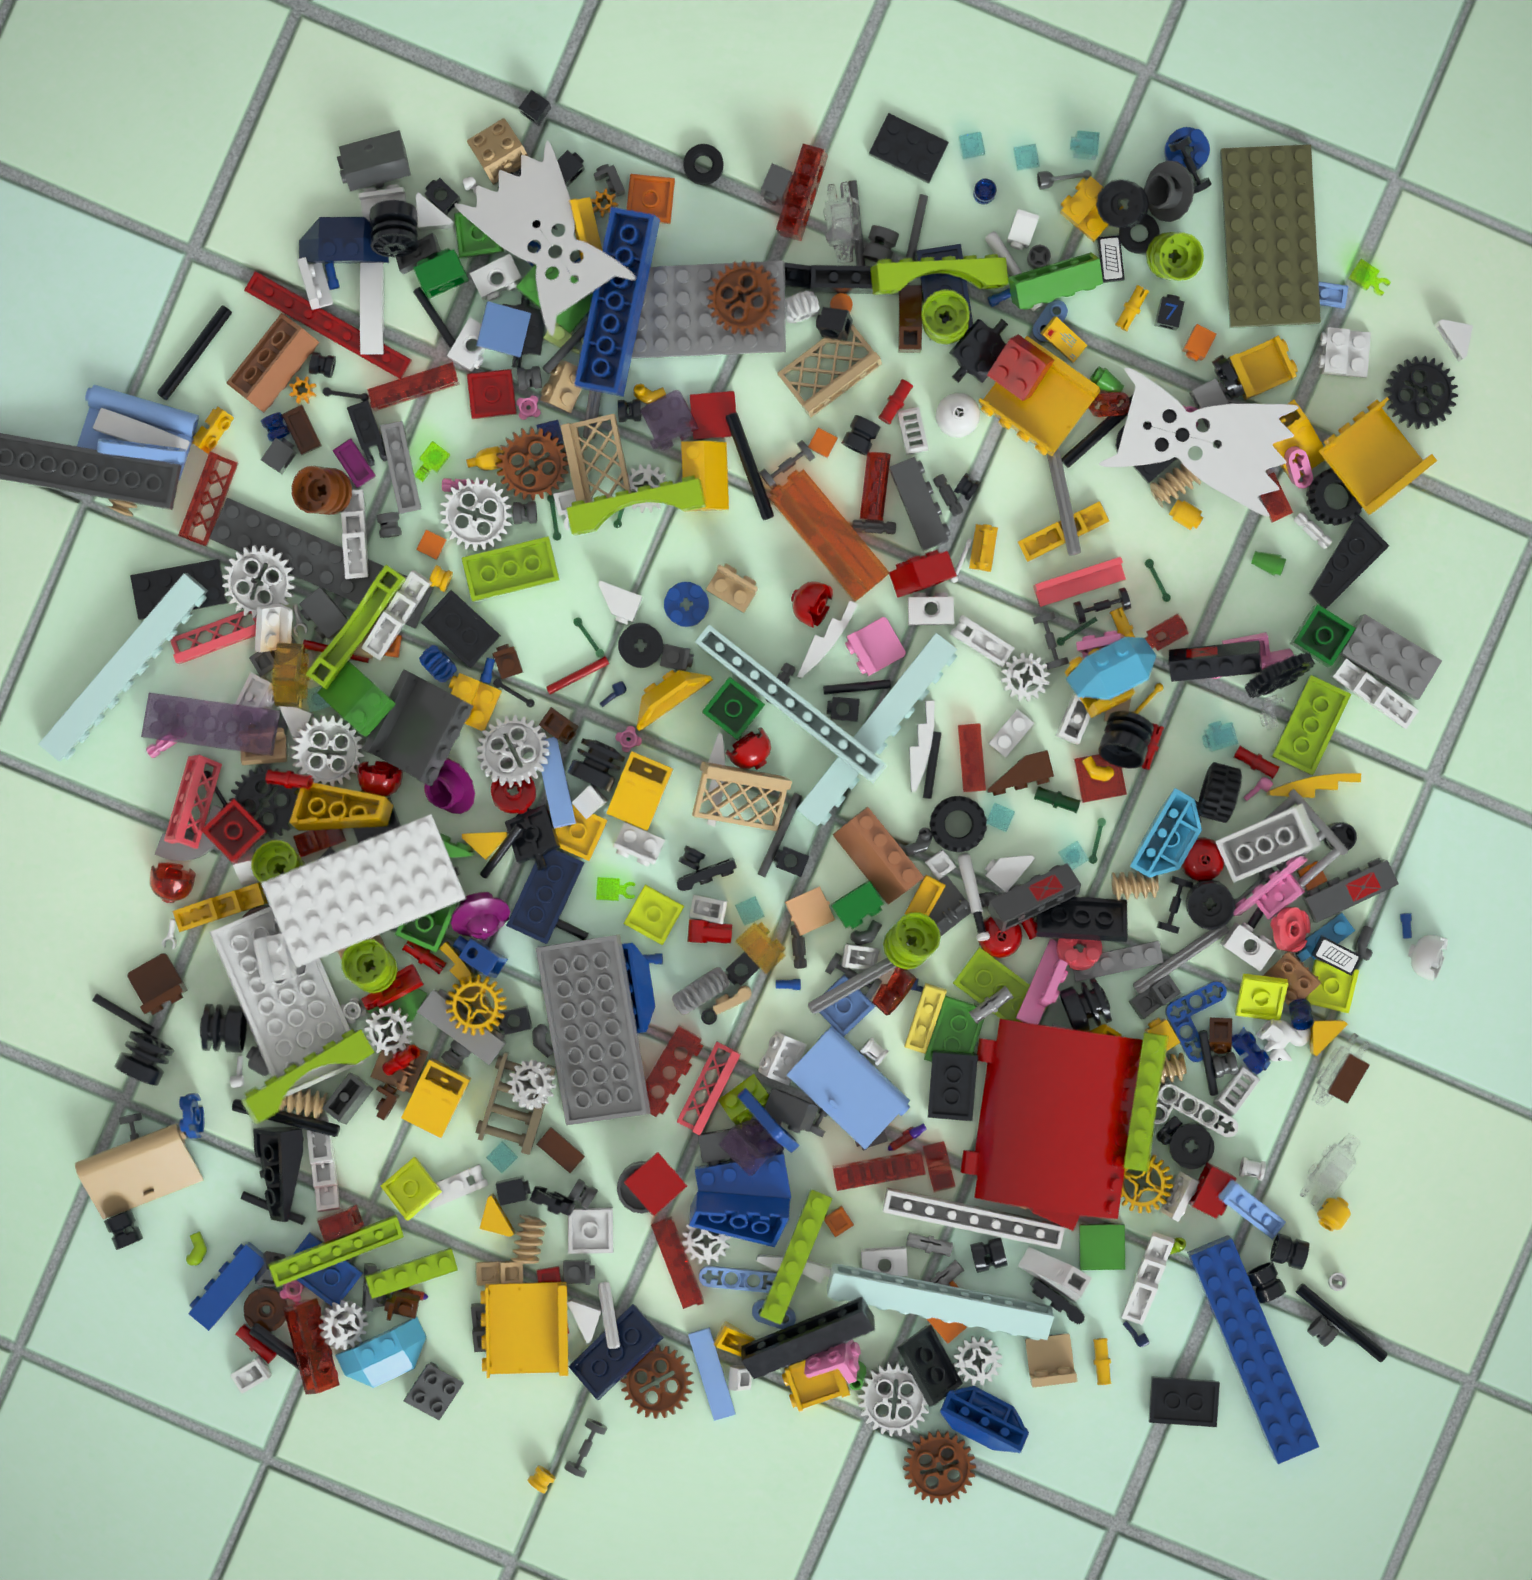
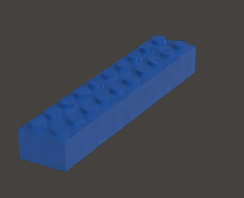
M1227 1235L1187 1252L1276 1463H1283L1319 1448L1317 1439L1233 1239Z

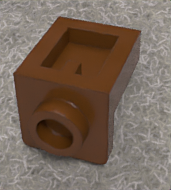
M509 644L497 647V652L492 653L502 680L523 673L514 646L509 647Z
M552 707L539 723L542 729L564 744H568L575 737L576 731L579 728L577 724Z
M1210 1017L1209 1045L1211 1052L1217 1054L1231 1052L1232 1018Z
M386 1083L384 1086L380 1084L376 1088L377 1091L387 1096L386 1099L382 1097L376 1107V1110L379 1111L376 1116L383 1121L387 1119L400 1097L396 1093L397 1089Z
M394 1291L392 1298H387L384 1311L388 1312L386 1320L391 1321L393 1314L415 1319L420 1296Z

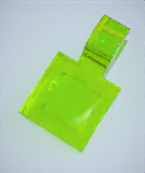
M432 441L419 457L423 465L415 473V477L423 482L431 470L438 473L451 455Z

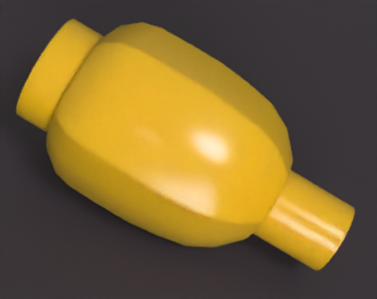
M496 446L480 450L475 458L467 459L468 468L477 466L484 471L499 469L500 467H497L495 463L501 461V459L496 454L503 453L504 451Z

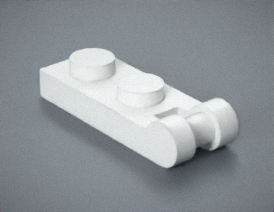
M961 615L958 619L957 627L953 628L949 634L1003 667L1015 648ZM967 627L973 630L969 637L963 634Z
M476 1165L436 1182L442 1192L428 1203L430 1209L432 1210L488 1186L487 1179H484L481 1171L483 1170L481 1165ZM473 1175L476 1183L470 1185L467 1177Z

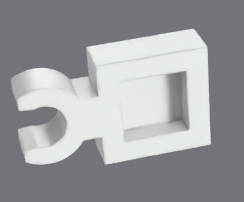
M574 488L553 493L558 515L565 514L566 516L564 520L566 530L570 529L566 507H571V503L576 501Z

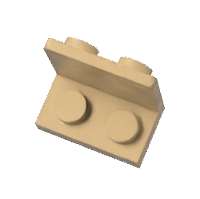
M505 118L467 140L469 147L493 185L499 182V170L514 173L521 168V155L528 156Z
M726 563L724 566L719 564L717 572L707 586L706 591L745 613L758 591V587L755 586L756 581L746 575L741 578L736 574L737 570Z
M1069 1333L1049 1335L1047 1340L1025 1339L1032 1388L1077 1382Z

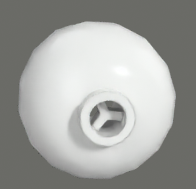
M952 393L940 401L936 408L935 419L944 434L954 438H962L976 429L980 421V410L977 402L971 396L965 393Z
M1426 935L1420 938L1416 945L1411 944L1408 957H1411V966L1418 976L1431 981L1437 978L1445 958L1442 949L1447 950L1448 939L1437 935Z

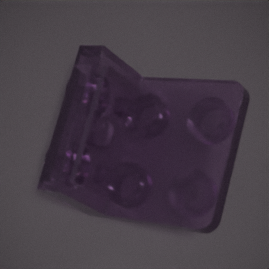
M674 390L641 409V413L654 437L653 440L649 441L653 450L661 449L665 451L674 446L673 442L679 439L681 441L693 436L692 432L699 429L679 390Z
M756 1119L733 1126L719 1144L749 1176L754 1175L766 1159L778 1155L784 1150V1147Z

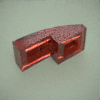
M342 829L309 830L293 836L300 857L346 841Z
M896 966L888 983L881 984L872 1003L886 1016L890 1015L906 997L917 978L907 969Z
M945 1142L922 1146L933 1192L955 1188Z

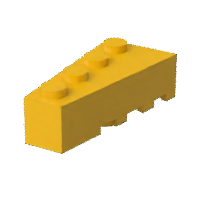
M313 783L309 790L300 788L289 823L298 831L388 826L394 805L384 796Z

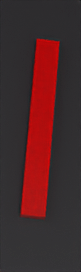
M256 271L244 289L250 295L400 380L412 361L385 344L384 354H360L359 329L322 308L312 310L309 301Z

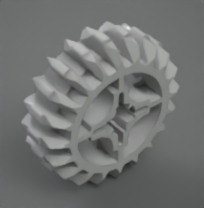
M716 967L674 994L672 1001L681 1015H686L729 987L730 981L725 971L723 972L721 967Z

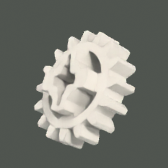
M639 464V470L636 471L634 468H631L632 475H628L631 491L638 492L637 488L643 487L645 483H648L651 488L660 487L654 485L652 475L661 483L665 482L663 479L666 477V474L659 475V467L651 470V464H648L647 469H643V466ZM644 474L640 481H633L637 476ZM647 502L634 504L632 509L635 510L637 507H640V512L643 513L645 508H648L650 513H652L654 506L658 509L661 506L659 503Z
M1024 653L1020 654V659L1013 656L1012 664L1010 662L1005 663L1008 670L1001 671V673L1006 675V678L1001 679V682L1007 683L1004 691L1010 689L1012 691L1010 697L1016 694L1018 695V701L1025 697L1027 702H1029L1032 695L1038 699L1039 695L1037 692L1045 693L1046 690L1043 688V685H1049L1050 683L1045 680V677L1049 676L1050 673L1043 670L1047 667V664L1040 665V657L1033 660L1032 653L1028 658H1025ZM1025 662L1023 669L1019 671L1012 670L1017 664ZM1033 665L1038 669L1040 676L1035 675L1032 670ZM1028 668L1027 672L1031 680L1026 681L1023 686V679L1020 678V674H1024ZM1011 678L1016 680L1018 690L1012 685ZM1029 685H1038L1035 690L1026 692Z
M390 1006L387 1011L384 1007H381L379 1013L377 1011L372 1012L373 1018L369 1017L366 1020L370 1024V1026L364 1028V1031L369 1032L366 1038L367 1040L371 1039V1047L377 1046L376 1053L384 1050L385 1056H388L390 1050H392L393 1054L398 1052V1048L402 1051L406 1049L404 1043L410 1044L412 1041L408 1036L414 1033L413 1030L409 1029L413 1022L406 1021L409 1015L405 1014L402 1016L401 1008L395 1012L393 1011V1006ZM382 1017H391L387 1021L379 1020ZM398 1022L401 1023L403 1030L400 1029ZM392 1024V1033L385 1038L387 1034L386 1028ZM375 1031L378 1032L380 1039L376 1037ZM392 1040L395 1041V1042L398 1041V1043L393 1044V1045H388V1044H387L389 1041H392Z
M530 1060V1062L522 1061V1066H515L517 1072L509 1074L513 1080L507 1082L508 1085H512V1089L508 1093L515 1095L512 1101L519 1102V1107L526 1106V1109H533L534 1107L540 1109L542 1108L541 1103H549L548 1096H554L551 1088H556V1085L551 1084V1081L555 1079V1076H549L552 1069L544 1068V1062L537 1063V1060Z
M689 1223L686 1225L689 1232L683 1231L682 1235L687 1237V1239L682 1241V1245H688L684 1252L692 1253L691 1260L697 1257L699 1258L698 1264L706 1260L707 1264L710 1265L713 1258L716 1262H719V1254L725 1257L726 1252L723 1249L730 1248V1244L725 1241L731 1239V1236L701 1229L697 1236L691 1237L697 1228L689 1226ZM704 1235H708V1238L713 1239L709 1241V1245H705L704 1241H700ZM721 1243L719 1249L712 1253L713 1246ZM698 1246L701 1248L704 1254L697 1252L694 1247Z
M341 1300L340 1305L333 1302V1309L326 1307L325 1310L328 1314L320 1317L324 1320V1323L319 1325V1328L324 1330L320 1333V1336L326 1338L324 1342L335 1349L340 1347L346 1350L347 1345L354 1348V1341L361 1342L362 1340L359 1336L367 1333L363 1330V1327L368 1325V1322L363 1320L367 1317V1314L361 1312L363 1308L352 1301L347 1303ZM338 1324H347L349 1326H340Z
M971 1336V1342L964 1339L965 1346H957L960 1353L953 1355L954 1358L958 1359V1362L953 1363L954 1367H960L956 1373L958 1376L964 1374V1382H967L970 1378L972 1385H975L976 1381L984 1385L985 1379L992 1382V1374L999 1375L996 1367L1000 1368L1002 1364L997 1362V1360L1001 1359L1002 1355L995 1353L999 1348L998 1346L991 1347L992 1340L989 1339L985 1343L983 1336L979 1338V1341H976V1338ZM979 1346L987 1348L991 1353L984 1354ZM971 1348L968 1357L963 1358L966 1351ZM976 1353L983 1359V1361H980L979 1368L972 1362L976 1360ZM992 1363L991 1368L985 1373L984 1370L987 1365ZM965 1368L974 1369L976 1375L968 1373Z

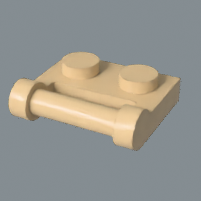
M744 985L738 989V993L730 997L728 994H724L716 998V1003L713 1004L716 1015L749 1000L751 989Z

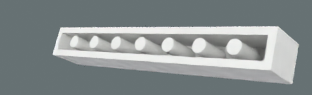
M888 1187L882 1208L883 1213L1061 1250L1065 1227L1050 1221Z

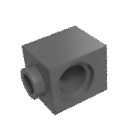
M275 438L261 458V461L280 474H283L297 454L293 450L295 445L285 438L282 441Z

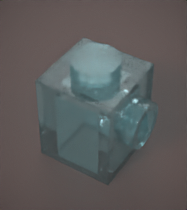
M1077 130L1075 137H1071L1070 150H1073V158L1095 160L1098 155L1100 133Z
M1221 721L1208 724L1209 729L1203 730L1205 735H1202L1204 747L1209 748L1210 752L1239 744L1232 722L1222 724Z

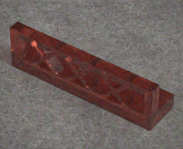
M451 362L367 389L371 400V407L376 412L460 385L454 363Z
M213 452L209 453L178 536L205 547L208 546L210 535L224 504L238 467V462ZM220 461L232 465L229 474L221 478L217 471ZM219 482L222 487V493L220 496L212 498L209 492L210 487ZM211 503L214 508V514L212 517L204 519L201 513L202 508ZM203 524L206 529L204 540L192 537L195 527Z
M670 1216L652 1223L653 1232L683 1309L695 1304L697 1306L704 1304L702 1292L687 1253L684 1252L685 1248L682 1245V1240L673 1217Z

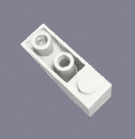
M1028 1247L1018 1264V1267L1074 1302L1082 1297L1092 1279L1074 1266L1031 1247Z

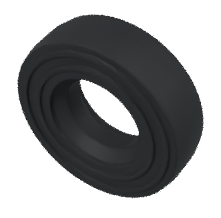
M698 144L690 148L686 153L683 167L686 176L692 182L699 185H708L718 180L721 176L724 161L721 153L714 146ZM700 156L709 157L712 161L711 170L706 173L697 171L695 168L696 159Z
M1148 214L1138 224L1143 225L1148 231L1147 238L1142 242L1132 239L1130 234L1132 228H1119L1121 244L1126 250L1135 254L1146 253L1150 242L1160 234L1157 222Z

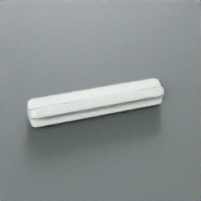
M602 1282L598 1284L607 1346L609 1349H615L620 1347L611 1287L609 1282Z

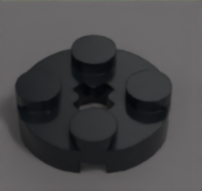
M1222 354L1212 361L1215 368L1214 371L1220 381L1223 380L1229 397L1233 399L1245 394L1242 385L1237 384L1238 377L1226 357L1224 358Z
M635 623L627 627L621 634L618 641V649L626 663L636 668H646L659 660L663 652V640L656 628L646 623ZM638 639H643V643H647V647L643 649V652H639L638 648H634V644L638 643Z
M1189 1123L1179 1126L1171 1135L1172 1141L1168 1145L1172 1159L1181 1167L1198 1169L1212 1158L1215 1148L1214 1141L1204 1127ZM1190 1140H1194V1144L1198 1145L1197 1149H1193L1192 1152H1188V1148L1185 1147L1186 1143H1189Z
M534 1187L530 1197L531 1202L548 1206L547 1210L556 1215L560 1213L567 1216L571 1215L576 1205L573 1204V1200L556 1191L554 1193L547 1192L548 1188Z

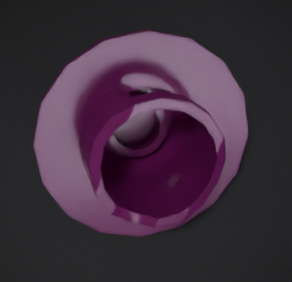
M447 758L433 785L425 784V795L434 806L450 813L462 814L468 811L474 804L475 790L473 780L459 763Z
M489 892L474 893L465 896L466 899L459 902V907L452 914L450 923L453 930L458 934L486 941L488 937L493 936L509 920L510 909L506 902L502 899L494 898Z

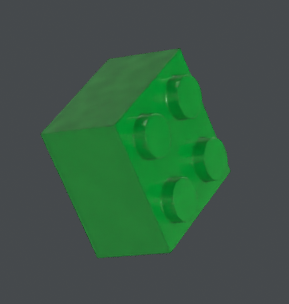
M449 248L437 253L438 257L431 260L429 258L422 259L413 268L428 299L469 281L454 249L451 251Z
M1317 604L1312 607L1289 644L1303 653H1310L1313 659L1328 668L1332 667L1356 628Z
M729 676L702 713L738 740L765 704Z
M869 880L831 904L845 928L850 926L851 929L863 923L862 918L868 914L870 917H873L881 912V906L884 905Z

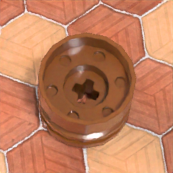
M307 466L301 469L294 477L292 497L297 507L306 513L336 515L344 511L349 505L352 497V485L349 477L337 468Z

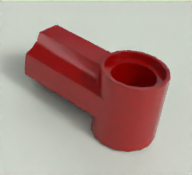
M689 919L687 942L731 943L733 924H719L706 920Z

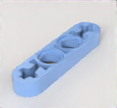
M98 439L97 452L174 463L186 462V450L182 448L114 439Z
M709 1265L700 1270L699 1281L706 1287L768 1293L772 1284L766 1283L767 1288H762L764 1283L763 1275H767L768 1281H773L777 1272ZM707 1270H710L712 1275L719 1276L718 1271H723L721 1276L722 1284L717 1283V1278H712L711 1282H706V1278L702 1277V1275L706 1274ZM733 1272L737 1275L738 1280L735 1284L730 1285L726 1283L725 1275L727 1273ZM755 1274L760 1278L758 1286L752 1287L747 1283V1278L750 1275Z

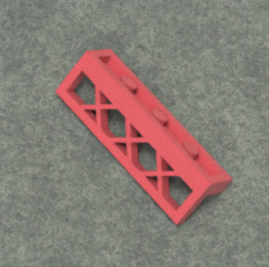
M1118 557L1035 584L1033 588L1039 606L1043 607L1126 580L1121 565L1123 563L1122 558Z
M244 611L173 637L171 644L175 652L173 655L175 662L182 664L254 637L256 635V618H253L254 625L246 628L239 626L242 618L245 616ZM238 619L236 624L231 622L233 620ZM229 623L235 626L232 633L225 636L219 634L222 624ZM217 627L215 632L210 629ZM208 631L214 634L209 642L202 644L197 641L201 632ZM196 635L194 639L189 638L190 636ZM188 639L193 642L190 649L180 652L177 641Z
M202 755L188 757L164 841L171 844L181 843L193 849L198 848L202 836L201 829L206 822L221 770V763ZM205 764L214 767L209 778H206L203 771ZM204 785L207 792L203 799H200L197 793L198 787ZM198 806L200 817L194 821L191 814L192 808ZM192 827L194 832L193 841L184 838L186 829Z
M716 1042L677 1119V1123L701 1135L741 1053ZM718 1048L730 1053L727 1062L717 1065L715 1054ZM713 1060L715 1066L709 1067ZM724 1066V1068H723V1070H722V1072H721V1074H720V1071H719V1068H718V1067ZM716 1068L719 1076L717 1082L707 1085L705 1079L706 1072ZM703 1080L705 1086L699 1087ZM714 1086V1088H713V1090H712V1092H711V1094H710V1091H709V1088H708V1087ZM706 1088L709 1097L707 1102L697 1105L695 1099L696 1092ZM693 1100L695 1106L689 1107ZM704 1106V1108H703V1110H702V1112H701V1114H700L699 1107ZM696 1109L699 1118L695 1125L683 1120L687 1111Z

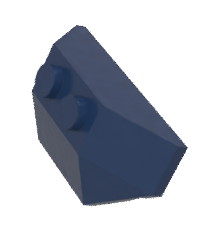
M319 217L299 240V259L306 257L308 264L389 263V257L376 254L372 250L370 245V232L372 229L370 221L366 217Z

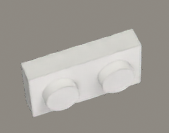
M1016 709L988 744L1006 758L1035 723Z

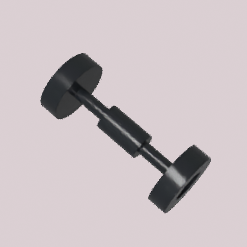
M1186 135L1174 140L1168 146L1171 152L1181 150L1185 166L1189 173H1192L1196 181L1193 183L1194 194L1211 186L1212 183L1209 177L1199 179L1196 173L1197 167L1191 155L1188 156L1185 147L1192 142L1190 136Z
M1126 588L1118 589V599L1112 601L1107 599L1097 602L1089 608L1083 609L1080 601L1074 602L1073 608L1078 623H1086L1085 613L1094 610L1099 612L1111 608V605L1120 602L1124 611L1131 609V602Z
M1172 876L1170 882L1179 886L1176 896H1173L1169 908L1170 916L1167 923L1158 921L1156 928L1178 934L1180 927L1173 926L1172 921L1175 913H1178L1183 887L1192 889L1194 882Z

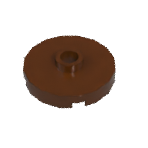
M262 1287L249 1294L244 1302V1318L250 1327L258 1323L269 1332H272L284 1324L288 1317L289 1306L287 1299L280 1297V1291L271 1287ZM263 1306H269L270 1312L265 1313L263 1311Z

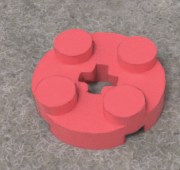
M1285 907L1278 913L1277 917L1272 918L1271 928L1273 929V937L1277 949L1298 952L1305 947L1308 941L1305 940L1306 933H1310L1311 925L1309 917L1304 910L1296 907Z
M1059 938L1056 951L1059 959L1067 962L1069 968L1073 970H1087L1099 960L1102 953V942L1099 940ZM1081 944L1085 948H1083L1082 952H1079L1073 946Z

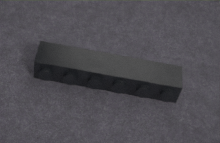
M860 1297L742 1345L741 1361L753 1379L768 1375L780 1368H785L790 1364L805 1360L810 1356L875 1331L874 1314L863 1297Z

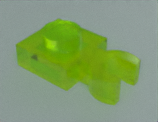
M1363 259L1359 260L1347 278L1365 291L1370 286L1373 287L1374 293L1378 296L1384 294L1379 289L1380 283L1386 286L1391 284L1387 278H1378L1377 275L1380 270Z
M597 877L596 900L619 901V894L627 899H633L635 895L628 894L626 889L628 886H636V883L627 882L624 885H620V878Z

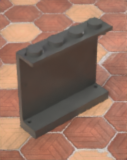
M403 669L389 696L396 705L372 730L362 749L417 778V780L432 786L445 760L448 758L451 748L458 739L462 727L469 718L473 705Z

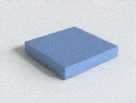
M487 301L476 346L520 358L531 313Z
M843 974L826 992L849 980V978ZM858 989L819 1013L844 1037L876 1006Z

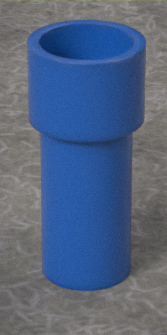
M334 263L325 264L329 290L340 288Z
M1010 288L987 297L990 306L994 307L1010 298Z
M486 658L480 682L491 683L495 659Z
M1401 913L1400 920L1402 922L1403 939L1412 938V914Z
M663 953L643 955L649 963L663 965Z
M801 979L776 980V989L801 990Z

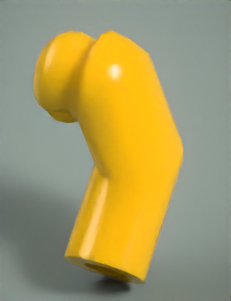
M637 384L633 389L634 396L646 404H652L667 398L663 387L651 391L644 387L643 384Z
M1092 756L1082 760L1091 778L1108 781L1114 776L1112 767L1097 766Z

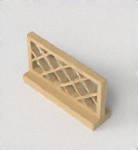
M853 324L851 326V331L853 332L852 342L823 338L777 373L810 418L882 365L881 358L873 351ZM827 343L836 344L835 354H822L823 346ZM839 344L852 346L850 357L838 356ZM855 346L864 347L868 352L863 358H853ZM808 357H818L816 369L804 367L805 360ZM821 358L834 359L832 371L820 369ZM837 360L849 361V368L845 372L835 371ZM791 370L800 371L799 382L788 381L785 375ZM803 371L816 373L814 384L802 383ZM819 373L830 374V383L826 386L817 385ZM801 387L813 388V395L806 401L800 396Z
M615 414L560 425L576 501L593 502L592 497L597 490L606 495L607 498H612V494L618 485L624 488L625 491L628 490L629 494L632 493ZM611 420L612 430L607 436L598 429L602 422ZM587 426L593 430L586 441L579 436L578 427ZM596 432L606 438L600 449L590 444ZM609 441L615 444L617 449L612 458L603 452ZM587 446L597 451L591 463L585 460L583 455ZM600 455L610 460L604 471L594 466ZM613 463L621 468V474L617 480L607 474ZM592 468L602 474L596 485L588 479V474ZM605 476L615 482L609 493L599 488Z
M702 761L700 767L702 774L692 816L772 831L778 830L787 790L791 789L792 785L790 779L785 776ZM707 778L716 780L719 785L709 793L705 788ZM731 783H736L740 790L729 797L724 788ZM751 787H757L761 794L750 800L746 791ZM722 790L727 799L716 806L711 797ZM773 790L780 791L778 800L771 804L766 795ZM743 794L748 803L737 809L732 801ZM764 798L768 807L758 813L753 804ZM709 799L714 808L707 813L699 812L701 804ZM730 803L734 812L727 817L722 816L719 809ZM751 807L755 816L749 820H744L740 813ZM770 810L774 814L772 825L765 824L761 819Z

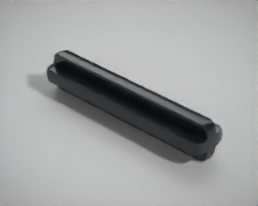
M255 1323L251 1327L250 1335L296 1369L302 1370L306 1366V1358L260 1324Z

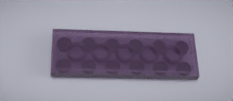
M149 693L141 737L273 756L280 711Z

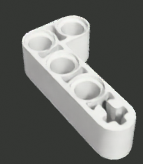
M1171 1083L1160 1084L1157 1107L1162 1108L1163 1114L1160 1118L1155 1119V1124L1164 1123L1174 1108L1224 1137H1233L1238 1132V1123L1232 1117ZM1168 1087L1172 1088L1174 1091L1173 1096L1170 1099H1164L1163 1090ZM1188 1098L1192 1099L1193 1107L1189 1110H1184L1182 1107L1183 1101ZM1205 1110L1213 1112V1116L1209 1121H1203L1202 1113ZM1218 1119L1224 1123H1229L1232 1126L1231 1130L1226 1129L1224 1132L1225 1128L1217 1123Z

